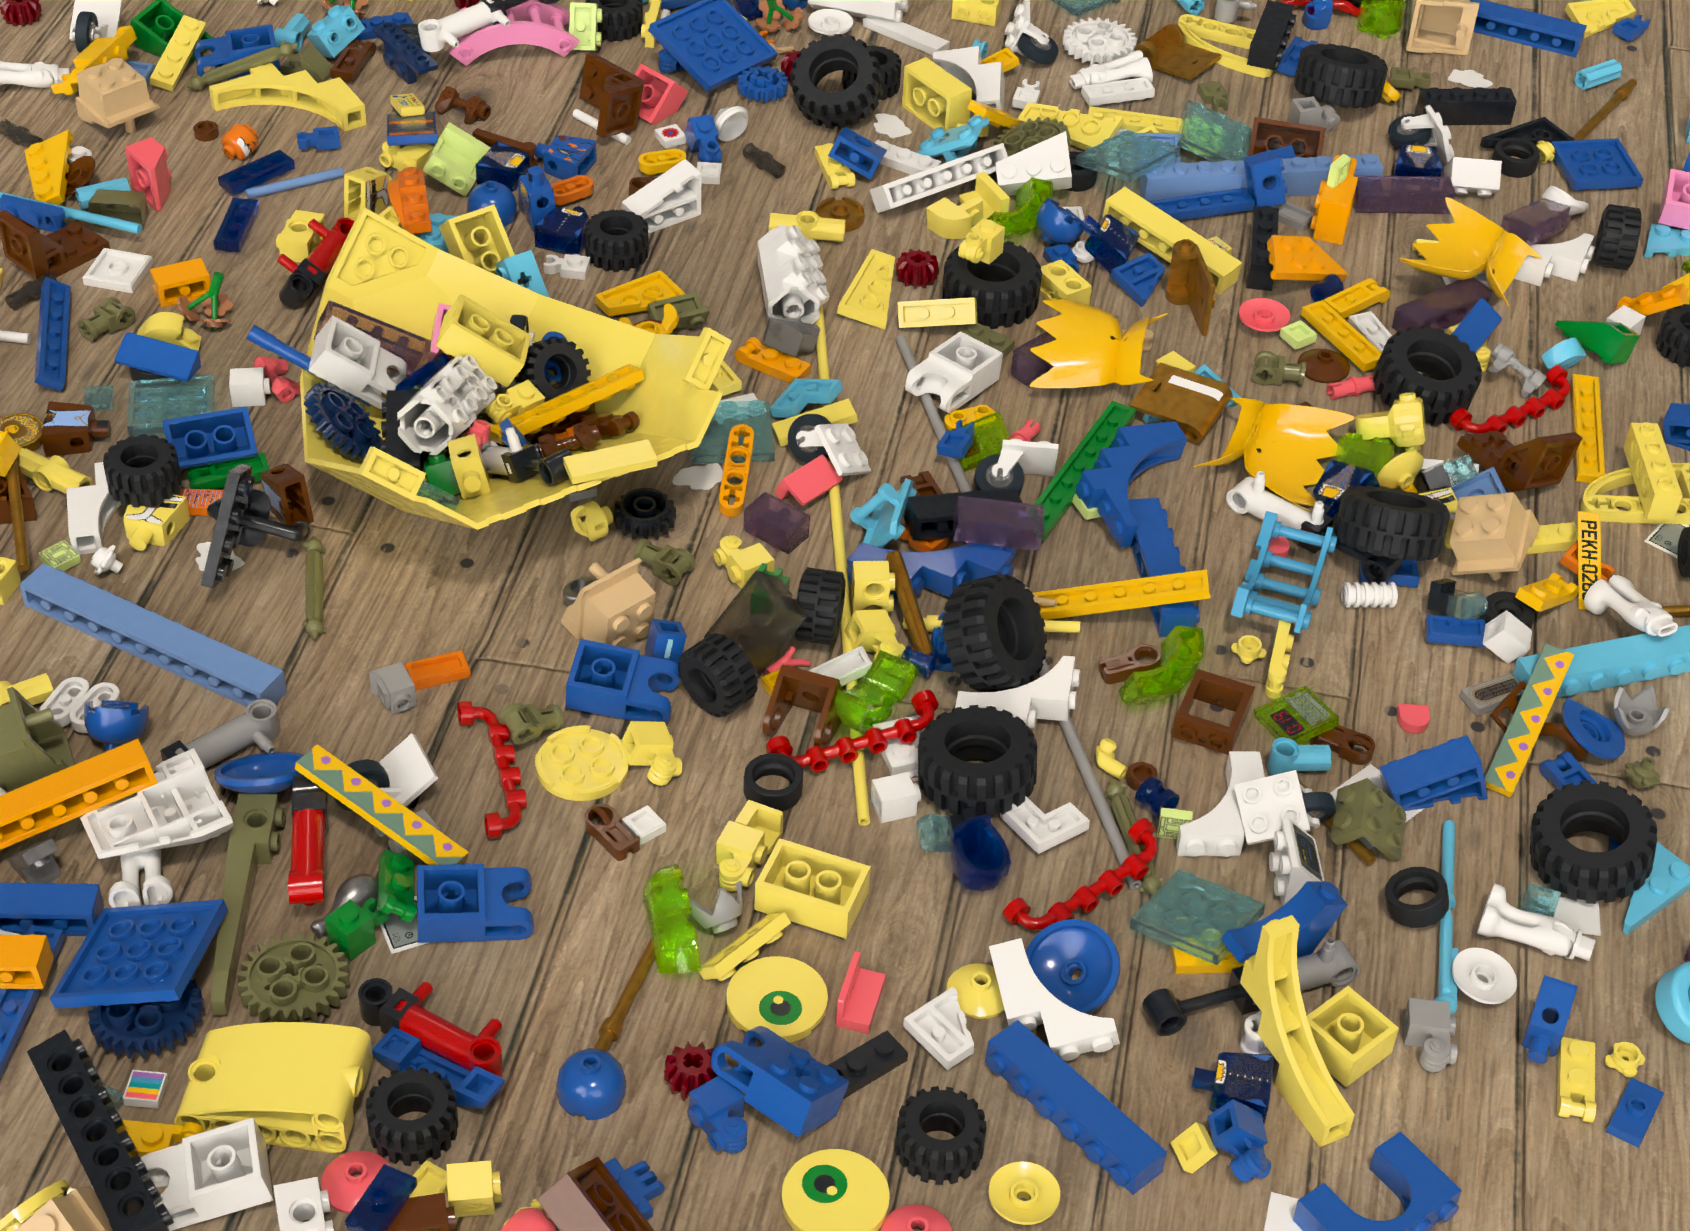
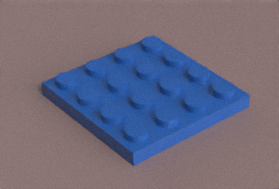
M701 0L651 23L648 29L659 43L707 92L737 79L738 75H742L743 70L749 71V67L763 66L776 60L778 55L775 49L727 0Z
M224 899L103 908L50 997L54 1008H79L180 1000L228 911Z

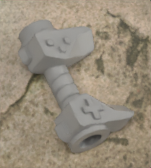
M1500 342L1490 353L1494 357V362L1488 368L1489 372L1497 373L1511 367L1518 374H1521L1523 377L1521 380L1523 398H1527L1533 390L1536 391L1547 378L1535 368L1533 370L1529 369L1515 358L1516 353L1511 348Z

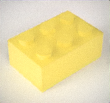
M927 57L904 66L903 108L933 129L942 127L946 131L955 128L957 123L968 122L970 110L967 107L972 98V88Z
M495 204L449 219L439 226L451 255L493 274H496L497 262L515 255Z
M460 294L443 318L436 347L440 348L445 354L454 357L457 355L461 357L466 355L473 356L478 362V366L488 376L492 377L496 383H500L508 388L525 365L531 335Z
M779 838L755 883L754 910L766 914L785 912L788 919L792 922L846 939L869 893L871 866Z

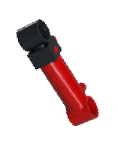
M340 218L333 228L329 230L317 220L311 219L308 227L323 239L310 255L299 265L285 254L279 256L277 262L293 273L279 292V299L286 307L299 309L306 299L314 293L321 281L331 271L355 221L350 218Z
M293 775L291 808L292 842L291 864L288 875L289 904L312 906L315 903H324V854L328 793L304 775Z
M381 978L366 980L359 987L360 1013L362 1020L366 1024L380 1026L381 1032L387 1034L392 1027L398 1028L419 1038L422 1047L469 1071L478 1066L499 1077L502 1076V1049L500 1043L494 1038L502 1029V1024L498 1019H491L481 1032L475 1036L420 1006L433 991L432 985L428 982H422L412 994L402 988H399L393 994L391 984Z

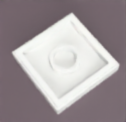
M104 248L82 277L83 284L133 294L153 265V258L149 255Z

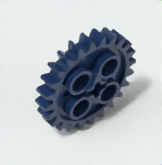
M319 382L304 396L306 401L303 404L308 409L305 412L312 416L310 422L317 424L318 428L316 431L322 432L324 440L331 441L334 449L339 447L343 455L348 453L351 459L356 457L359 462L365 459L370 446L381 449L380 442L383 440L379 436L381 431L374 427L377 423L369 419L370 413L364 412L363 405L356 403L353 396L349 398L344 389L340 392L336 385L331 387L328 382L324 385Z
M193 979L189 981L180 1000L92 1006L93 1010L88 1011L91 1033L94 1035L97 1044L102 1043L104 1051L113 1048L115 1056H119L126 1051L128 1059H131L136 1052H140L144 1059L147 1057L148 1051L154 1050L158 1056L161 1055V1047L166 1046L173 1050V1041H187L184 1032L195 1033L194 1023L202 1021L200 1013L204 1012L201 990L197 987L196 980Z

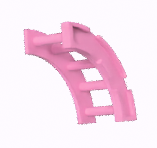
M530 0L506 10L507 17L510 20L509 26L506 27L501 23L492 26L487 25L471 35L468 33L457 38L459 46L456 48L452 47L449 50V54L467 66L480 55L495 48L513 44H529L550 49L565 57L580 43V40L564 29V26L570 20V12L555 3L544 4L539 0Z

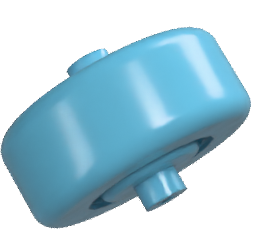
M1689 961L1665 972L1659 979L1655 991L1656 1007L1662 1022L1675 1037L1690 1044Z

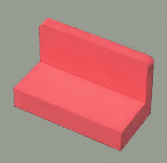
M822 454L783 478L774 493L781 501L792 494L799 504L804 506L841 483L843 478L838 475L836 469Z
M854 951L837 1001L836 1026L869 1034L885 985L886 974L860 968L861 952Z

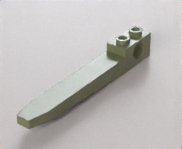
M238 794L233 828H231L222 891V899H224L228 911L218 927L210 1002L213 1015H227L258 864H272L274 851H279L280 832H278V828L284 826L285 809L279 807L277 794Z

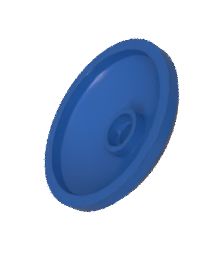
M273 752L272 754L262 753L237 758L218 766L214 771L215 780L223 787L240 794H276L293 786V775H302L295 770V764L304 754Z
M1069 919L1053 923L1041 930L1026 949L1029 964L1042 985L1062 1003L1079 1012L1090 1014L1100 1008L1110 998L1117 986L1120 976L1118 950L1109 935L1091 922ZM1076 971H1081L1080 978L1072 980V975Z

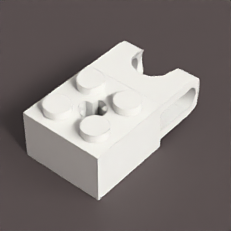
M332 315L316 335L308 371L382 410V402H387V399L382 396L381 392L387 394V390H402L397 384L405 378L407 364L402 358L380 347L381 342ZM388 368H396L398 371L391 372Z
M960 331L929 352L927 359L909 371L905 390L915 396L925 393L937 394L941 396V403L938 408L951 413L999 380L1003 353Z
M254 1118L182 1138V1144L151 1152L141 1157L149 1172L143 1176L144 1180L146 1181L151 1178L156 1188L167 1187L160 1194L161 1198L156 1200L158 1206L164 1203L174 1221L173 1224L168 1226L170 1231L273 1201L266 1141Z

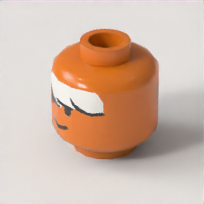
M234 124L221 138L222 151L230 159L235 157L239 160H245L258 147V135L247 124Z

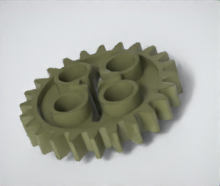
M1038 117L1035 121L1029 118L1026 123L1019 121L1018 126L1010 125V130H1002L1003 135H997L998 140L993 141L994 146L1004 143L1009 157L1065 131L1068 147L1070 146L1069 141H1071L1068 127L1064 125L1063 121L1058 122L1056 118L1050 121L1049 117L1041 120Z
M301 931L296 933L295 938H290L287 932H284L280 941L271 936L269 946L259 942L257 944L259 953L249 951L247 953L249 961H241L240 963L242 971L237 972V987L243 1007L248 1006L250 1015L258 1013L260 1022L265 1021L269 1017H271V1022H280V1020H285V1022H292L293 1020L305 1022V1018L310 1017L316 1023L318 1022L317 1014L319 1012L329 1016V1005L340 1006L339 997L347 995L346 986L350 985L348 962L345 961L344 952H338L336 943L328 946L327 937L325 936L316 941L314 932L309 934L307 938H302Z

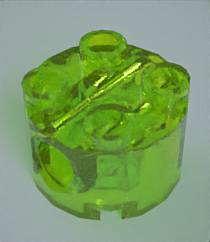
M1361 0L1357 18V29L1362 32L1376 34L1380 39H1389L1391 34L1399 32L1402 27L1406 1Z

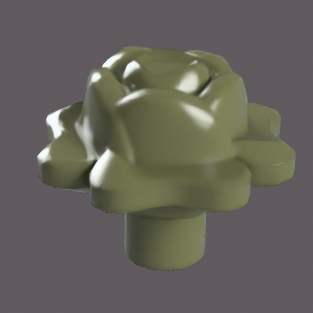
M1644 757L1642 762L1626 763L1624 773L1628 776L1629 783H1632L1639 789H1647L1652 785L1658 786L1661 776L1653 769L1655 761L1650 757Z

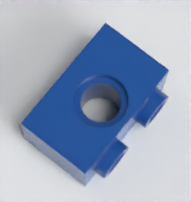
M844 127L828 156L871 179L887 150Z
M1272 150L1244 157L1248 191L1255 200V206L1273 207L1286 203L1285 193H1287V185L1282 178V171H1284L1282 158L1278 157ZM1268 176H1270V179L1266 183H1263L1264 180Z

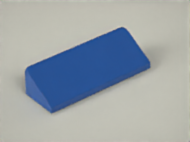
M1480 298L1452 334L1456 335L1459 341L1466 342L1470 347V351H1474L1476 354L1501 323L1502 317L1483 298Z
M130 332L125 334L114 359L117 364L184 382H189L201 368L200 355L197 350Z

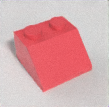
M642 63L634 74L644 80L639 117L653 125L676 113L689 92L673 80Z
M153 137L126 146L125 151L132 189L137 192H145L147 203L158 212L162 210L171 191L169 181L171 173L167 167L166 159L168 158L166 148L164 145H160Z

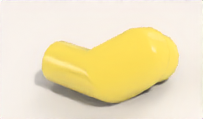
M1104 738L1100 741V745L1096 746L1097 765L1110 775L1122 780L1127 774L1128 767L1115 760L1114 750L1117 747L1116 743L1111 739Z

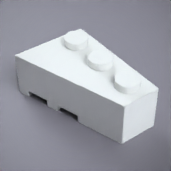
M1066 131L995 163L997 185L1008 196L1072 188Z

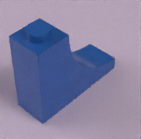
M1307 881L1297 894L1280 909L1254 924L1227 930L1221 940L1239 963H1245L1251 956L1256 955L1262 926L1271 920H1280L1293 915L1300 924L1297 940V958L1310 955L1348 904L1339 895L1338 888L1327 881Z

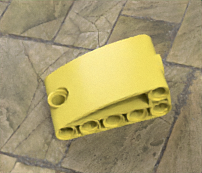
M307 1022L251 1023L210 1030L205 1036L197 1060L188 1068L189 1082L174 1123L175 1125H184L187 1122L197 1123L203 1127V1132L254 1118L268 1145L325 1153H341L346 1149L354 1124V1099L364 1090L373 1063L370 1035L357 1027Z

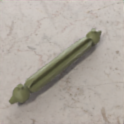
M283 40L281 41L280 48H268L206 71L202 76L192 74V78L186 84V87L202 91L205 84L212 85L250 71L251 68L277 61L282 55L291 58L294 50L298 48V44H291Z
M312 536L310 540L303 541L302 543L307 552L305 556L306 618L308 619V622L304 621L302 626L306 628L307 633L313 639H317L318 635L321 633L325 634L327 628H324L322 623L323 557L320 554H324L326 548H323L321 541L316 536Z
M1109 778V784L1106 792L1103 794L1105 799H1112L1111 806L1130 855L1134 853L1138 855L1145 849L1144 843L1136 845L1128 836L1129 829L1137 822L1129 798L1124 795L1125 789L1128 786L1126 782L1120 783L1114 778ZM1151 860L1147 864L1149 871L1141 878L1143 881L1139 889L1141 893L1147 892L1154 898H1158L1161 883L1165 880L1163 876L1157 877L1155 875L1156 868L1153 860Z

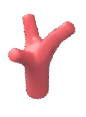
M791 646L783 657L765 668L764 673L767 675L779 670L782 664L792 667L800 665L810 666L811 661L791 658L796 650L794 646Z

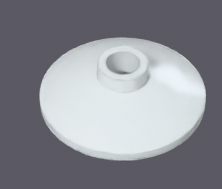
M821 9L809 16L808 25L817 33L834 36V34H843L851 30L853 19L848 13L841 10Z
M1468 948L1458 953L1452 963L1451 970L1455 983L1467 996L1476 1001L1486 1004H1500L1508 1001L1516 991L1517 978L1513 968L1503 957L1493 951L1483 948Z

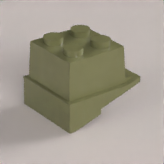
M13 687L7 689L11 703L0 707V787L2 789L6 788L7 792L75 765L64 728L54 720L51 709L47 708L38 711Z

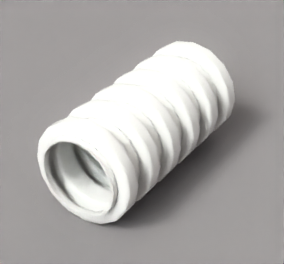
M1345 582L1341 590V600L1345 608H1350L1351 605L1354 608H1358L1360 605L1363 608H1367L1369 605L1372 608H1376L1377 605L1381 608L1386 607V605L1393 608L1398 600V590L1394 582H1389L1388 585L1385 582H1380L1379 585L1376 582H1371L1370 585L1367 582H1362L1361 585L1359 582H1354L1352 585L1350 582Z

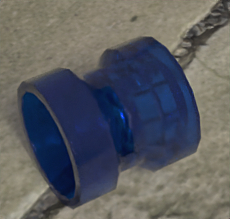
M1155 776L1146 779L1140 785L1135 795L1136 801L1144 807H1149L1151 813L1158 819L1161 807L1175 809L1180 799L1179 795L1172 789L1164 788L1163 782Z

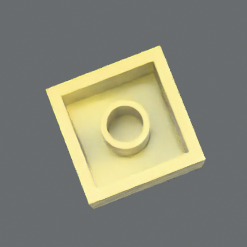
M1349 986L1342 989L1307 1015L1315 1043L1328 1072L1345 1087H1348L1393 1051L1399 1027Z

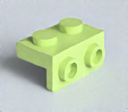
M570 2L569 33L580 40V43L573 50L597 51V46H601L602 33L598 32V23H602V9L599 8V4Z

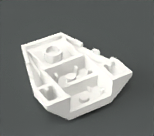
M194 748L157 765V772L154 775L158 784L91 811L80 818L98 859L204 842L210 838L218 837L233 828L232 818L223 801H219Z

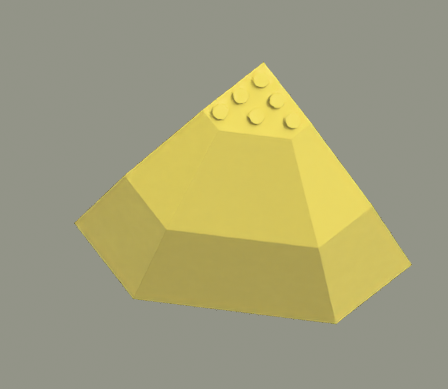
M367 208L360 209L327 277L306 353L307 356H312L316 335L333 315L381 342L380 347L402 358L407 364L406 376L402 381L407 380L406 384L409 387H404V383L401 382L398 384H403L402 388H410V385H414L413 382L418 380L428 366L426 365L434 318L439 303L452 306L458 296L462 294L510 322L512 315L527 316L529 332H535L533 342L541 341L548 332L556 331L563 334L568 342L572 341L577 344L575 349L581 348L584 351L583 359L588 358L589 364L586 365V368L591 370V376L586 378L588 381L595 380L627 364L634 365L643 370L645 380L636 383L634 388L621 390L614 393L613 397L608 400L595 402L596 414L613 412V415L623 416L630 411L635 412L640 420L639 426L631 430L625 429L623 434L616 437L600 435L601 441L596 442V447L591 450H587L582 446L576 449H568L573 455L649 439L659 462L674 456L676 453L690 450L700 445L723 396V393L709 389L732 342L730 339L707 327L703 328L700 336L655 334L540 295L434 247ZM388 368L391 372L398 371L396 368ZM304 369L301 372L300 392L305 462L404 512L479 530L493 522L508 519L538 505H545L561 499L570 493L582 491L598 485L607 479L624 475L619 474L573 485L570 479H567L549 487L544 483L540 474L518 483L511 482L506 475L488 473L491 492L463 500L461 493L434 500L425 472L424 461L422 472L381 451V449L370 446L365 459L359 462L356 457L351 459L348 453L343 455L339 447L334 449L331 441H325L323 433L316 431L318 428L317 424L310 422L312 416L305 412L308 408L303 403L306 401L304 396L315 384L317 385L321 382L324 385L326 381ZM548 370L550 375L555 376L552 370ZM559 384L551 386L556 389ZM381 392L382 396L387 399V394ZM495 393V396H496V397H495L493 400H495V399L497 398V396L500 395V394H499V393ZM355 399L356 403L363 405L364 412L370 413L369 419L377 423L374 427L381 431V421H386L382 417V410L372 404L369 407ZM484 408V409H483L480 413H478L477 415L482 414V413H485L486 408ZM423 451V458L428 457L427 451ZM465 452L461 453L459 457H465Z

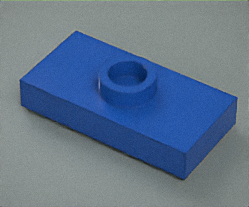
M1426 614V642L1485 647L1482 644L1485 620Z
M1631 1077L1606 1133L1639 1148L1664 1092Z

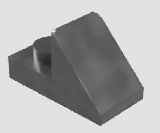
M769 318L762 342L767 346L797 357L798 351L814 352L820 328L815 324Z
M52 838L35 843L7 859L12 868L26 883H49L62 875L52 856V853L58 850Z

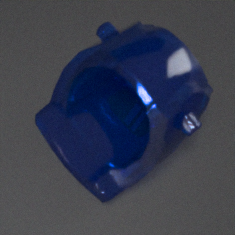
M984 814L968 818L953 829L951 835V863L957 880L965 889L975 891L993 890L1008 875L1011 860L1004 839L991 824V816Z

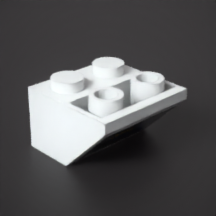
M1282 818L1279 831L1274 833L1275 851L1269 854L1270 871H1275L1274 892L1276 896H1280L1281 904L1284 906L1307 881H1324L1315 838L1290 818Z

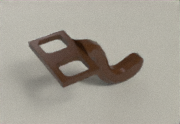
M1520 681L1490 714L1504 733L1507 727L1499 719V713L1504 708H1507L1514 715L1519 703L1516 700V695L1521 689L1525 690L1527 686L1524 681ZM1544 722L1539 736L1558 738L1565 743L1569 752L1577 761L1585 759L1589 751L1579 744L1567 727L1557 723Z

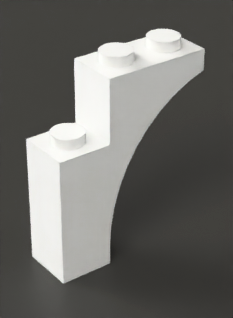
M979 46L933 52L934 63L972 88L977 97V102L1004 111L1005 78L1001 62L983 64Z
M1584 233L1573 240L1557 244H1528L1542 259L1527 255L1514 279L1540 287L1545 277L1550 278L1551 275L1577 282L1580 273H1586L1589 261L1593 258L1596 248L1592 246L1594 236Z
M103 462L94 463L96 485L66 489L69 537L71 547L79 555L95 553L100 546L103 547V534L106 524L111 515L121 505V501H115L108 491Z
M1063 656L1049 672L1026 685L997 692L958 691L955 708L962 707V709L969 708L970 705H978L979 708L993 706L998 711L1004 709L1011 712L1014 718L1018 716L1026 723V726L1028 725L1032 729H1035L1036 719L1068 721L1070 709L1075 710L1077 691H1073V688H1079L1081 671L1080 669H1075L1074 656Z
M1229 751L1225 770L1227 792L1221 802L1208 814L1179 826L1176 842L1177 856L1229 857L1241 855L1245 834L1234 784L1265 777L1260 752Z
M1022 938L989 946L1009 1026L1019 1020L1026 1028L1032 1031L1037 1025L1044 1024L1050 1049L1064 1061L1076 1059L1080 1054L1090 1051L1105 1052L1113 1048V1045L1120 1044L1114 1018H1102L1079 1012L1062 1003L1042 985L1029 964Z

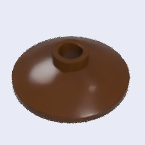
M91 156L80 157L69 165V172L65 174L67 180L65 197L76 193V188L89 186L90 178L96 165L95 160Z
M1328 349L1305 351L1300 355L1297 363L1307 362L1305 377L1319 383L1340 382L1350 372L1348 360L1341 354Z

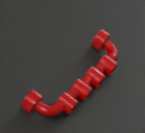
M1555 365L1547 372V378L1545 379L1553 388L1549 389L1540 398L1531 397L1520 407L1515 405L1510 407L1500 416L1496 414L1490 416L1485 423L1476 424L1471 422L1472 415L1465 408H1460L1451 415L1449 424L1456 431L1464 429L1472 434L1492 431L1504 433L1508 428V423H1511L1515 428H1519L1527 420L1526 415L1530 414L1534 419H1538L1545 413V406L1558 410L1564 404L1565 397L1571 389L1570 383L1567 380L1568 372L1561 365Z
M922 690L916 693L911 700L916 714L921 716L917 719L910 721L907 718L896 721L894 726L883 730L876 727L866 731L864 736L854 739L842 737L836 741L835 745L826 748L814 746L809 748L806 754L800 756H791L793 748L787 737L776 736L767 742L766 751L767 753H777L791 757L800 764L801 768L810 766L813 772H822L829 766L828 760L838 756L843 763H850L857 759V750L869 747L871 753L879 754L886 750L888 746L886 741L898 738L900 743L904 745L912 743L917 738L916 732L925 729L934 719L935 711L939 704L931 690Z
M471 701L458 702L457 715L460 726L473 725L474 719H481L486 722L488 727V739L492 743L494 763L498 767L499 783L503 787L505 807L509 811V815L505 818H500L498 812L486 813L484 815V826L487 839L501 838L502 831L509 830L519 823L522 815L521 808L527 807L525 789L516 790V786L521 784L519 767H510V763H515L513 744H504V741H509V729L506 725L499 723L496 715L489 709L473 707Z
M1141 818L1135 822L1129 829L1128 836L1136 845L1144 843L1145 849L1138 855L1134 853L1127 857L1123 864L1113 871L1111 869L1105 871L1096 882L1088 887L1086 885L1080 887L1065 902L1055 903L1045 915L1036 918L1029 915L1031 907L1021 897L1011 901L1003 910L1002 915L1011 925L1020 924L1030 930H1043L1053 923L1074 919L1072 912L1078 908H1081L1085 913L1091 912L1100 902L1097 898L1098 895L1105 891L1110 897H1113L1123 889L1125 884L1122 880L1130 875L1135 881H1138L1148 873L1149 867L1147 864L1156 856L1158 850L1157 840L1153 835L1156 829L1155 826L1147 818Z

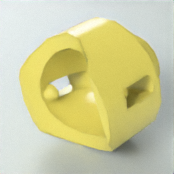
M595 501L579 505L570 513L575 532L588 537L593 542L608 535V525L614 522L609 507H600Z

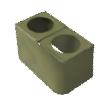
M97 189L88 202L90 213L138 223L142 227L148 216L145 192ZM104 204H118L116 208H109ZM129 205L136 206L139 210L132 209ZM92 223L97 228L114 229Z

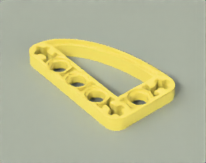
M1184 14L1179 17L1178 26L1183 32V43L1221 54V59L1215 63L1262 78L1270 77L1273 74L1274 70L1247 65L1248 58L1224 51L1200 39L1203 38L1250 50V44L1256 30L1190 14Z
M1672 463L1684 497L1681 498L1678 511L1682 513H1676L1674 520L1646 519L1639 496L1602 495L1615 488L1635 484L1630 467L1610 472L1590 483L1584 491L1580 511L1600 514V522L1690 525V463ZM1616 507H1621V508H1624V509H1626V510H1628V511H1621V510L1617 509Z

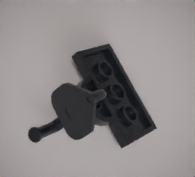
M240 464L228 471L222 498L211 503L207 508V514L216 520L201 586L213 588L218 583L223 582L226 576H230L234 565V560L230 559L232 550L236 549L238 544L247 547L255 546L262 541L265 533L292 541H300L310 531L309 524L303 520H299L291 526L268 519L271 500L263 491L252 488L255 476L251 475L252 466Z

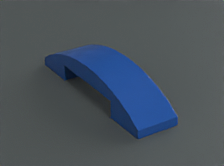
M392 1027L372 1049V1054L392 1071L398 1069L399 1073L404 1072L406 1067H413V1070L419 1071L423 1067L428 1068L430 1074L434 1071L440 1073L442 1080L447 1079L451 1083V1089H454L456 1104L460 1106L485 1108L505 1084L503 1078L478 1066L469 1071L423 1049L419 1038L395 1027Z

